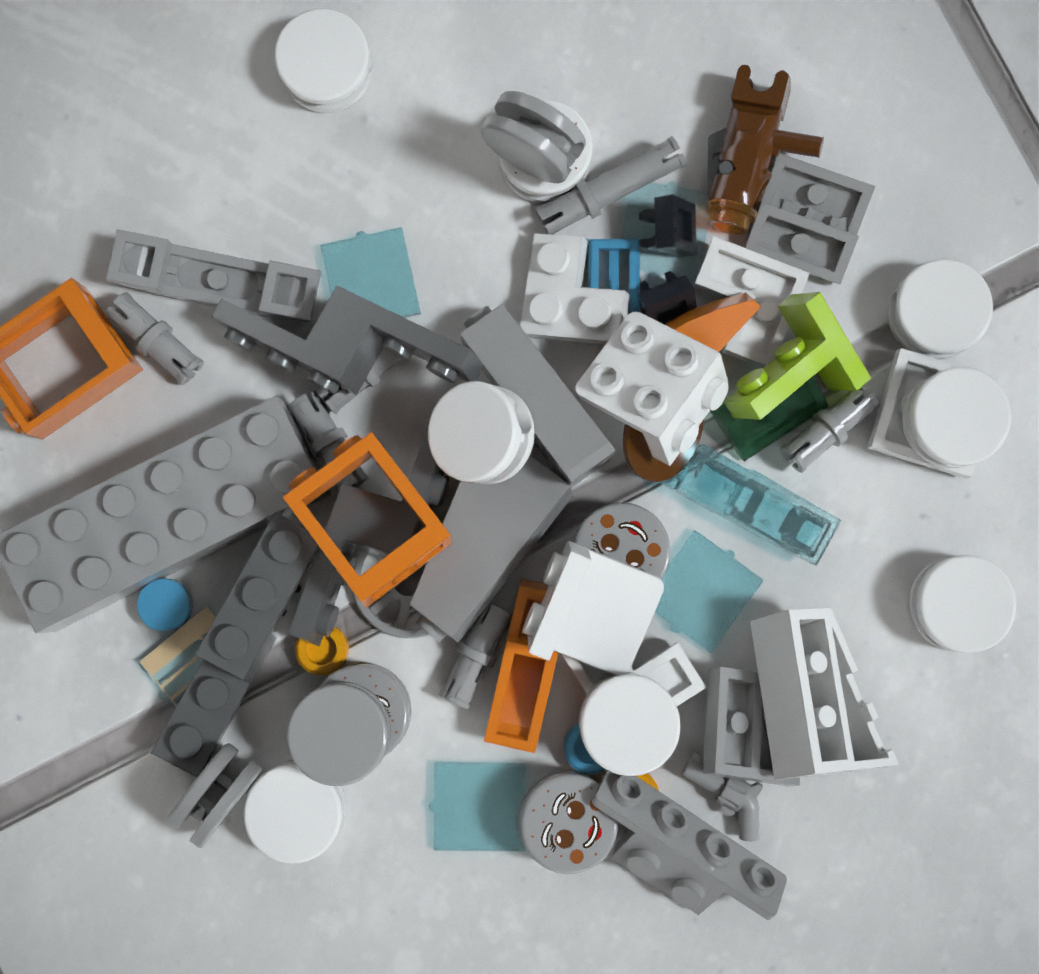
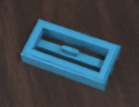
M589 239L588 288L599 289V251H609V289L619 290V251H629V314L639 312L640 239Z

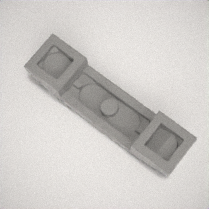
M117 229L106 280L202 305L217 307L220 300L223 299L254 315L311 322L321 271L269 260V263L175 245L168 239Z

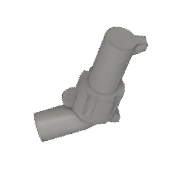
M694 750L686 762L681 775L716 794L715 800L721 803V811L724 815L732 816L738 812L740 840H759L760 807L757 796L761 792L763 784L759 782L749 784L740 779L703 774L704 764L700 762L699 753Z

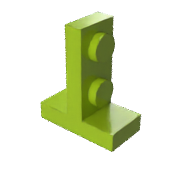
M821 292L791 294L777 306L796 338L778 347L774 352L776 358L767 366L749 372L736 383L738 390L723 401L733 418L761 420L816 373H818L828 390L857 391L872 379Z

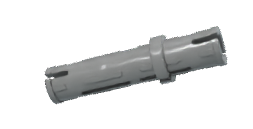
M673 136L667 138L666 141L588 182L583 178L576 184L575 189L542 206L535 207L542 221L561 212L559 216L543 224L547 233L554 235V233L588 215L594 219L602 214L600 209L679 168L686 167L687 164L683 153L680 155L678 153L662 162L663 157L680 149Z

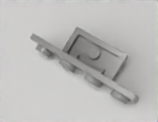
M605 770L592 798V804L630 829L617 842L611 855L612 859L628 868L633 875L646 880L673 898L680 906L690 909L697 915L701 914L724 893H727L766 920H770L777 914L787 882L785 874L637 776L618 775Z

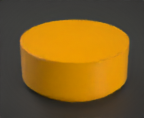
M335 626L329 637L323 636L320 647L297 639L295 646L296 658L301 667L307 672L314 675H328L339 670L345 664L349 655V642L345 633Z

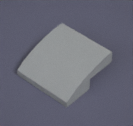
M779 153L772 166L771 180L760 200L744 248L809 272L813 276L841 285L859 238L857 233L876 186Z

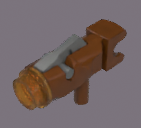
M748 65L740 66L731 94L732 107L727 127L708 137V202L705 211L709 215L707 224L714 230L732 235L747 234L749 224H753L756 221L757 206L772 177L771 172L768 170L771 158L778 157L780 151L816 158L821 156L824 137L778 130L780 122L784 120L791 91V78L783 70L776 73L774 82L768 90L756 91L753 89V82L750 78V67Z

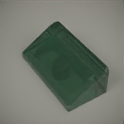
M813 376L761 420L733 418L724 402L716 410H710L740 459L745 462L812 418L821 408L825 409L829 405Z

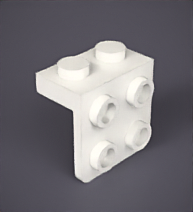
M632 312L625 317L576 384V392L581 400L642 432L652 456L671 466L680 452L684 453L690 449L698 435L700 423L710 410L714 411L722 404L729 388L720 352L640 312Z
M567 541L562 555L555 552L549 562L543 579V583L549 585L541 605L534 602L525 620L522 633L528 635L529 653L549 661L553 651H557L618 676L625 675L633 664L663 594L664 584L658 576Z

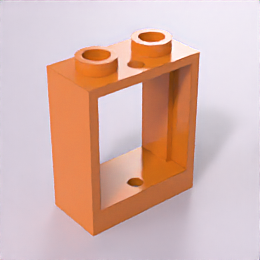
M72 277L0 326V397L6 407L1 409V412L8 424L20 435L25 433L42 440L143 371V368L110 320L105 317V313L89 290ZM72 314L108 368L40 414L4 360Z
M372 432L362 439L359 435H355L344 441L334 450L332 454L335 457L334 460L319 471L312 467L299 474L288 486L291 491L283 496V499L365 608L452 544L450 533ZM372 458L425 528L359 576L306 505Z

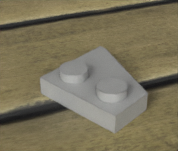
M722 666L709 668L703 774L781 786H800V777L774 779L758 673Z

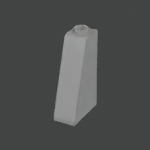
M503 304L494 310H491L489 306H485L465 320L463 324L466 330L460 333L463 345L471 349L484 365L482 371L492 385L511 390L525 402L534 423V443L561 479L572 488L611 460L616 451Z
M529 456L518 473L503 482L480 484L460 481L443 522L444 527L451 535L452 544L428 561L410 603L414 609L422 614L415 623L439 642L447 634L459 643L573 497L571 486L532 456Z

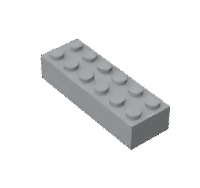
M276 395L1 532L0 560L34 632H57L143 589L148 583L157 579H163L267 527L275 512L284 517L293 514L294 512L283 499V496L291 491L288 487L290 482L309 468L315 467L317 471L320 469L310 454L308 445L292 413L289 411L287 403ZM328 489L306 506L331 495L330 490Z

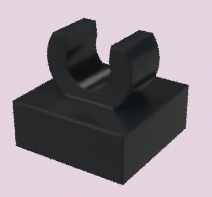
M674 194L654 197V209H645L638 215L639 220L643 222L655 223V235L648 239L639 240V246L651 251H662L678 258L697 255L696 205Z
M668 271L664 273L666 283L651 289L646 281L640 282V293L638 295L642 314L665 324L681 314L697 308L695 290L687 275L677 278L673 272Z

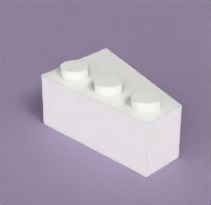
M831 608L789 609L750 621L775 780L899 765L893 749L885 750L873 723V720L879 718L873 703L864 702L852 673L858 671Z

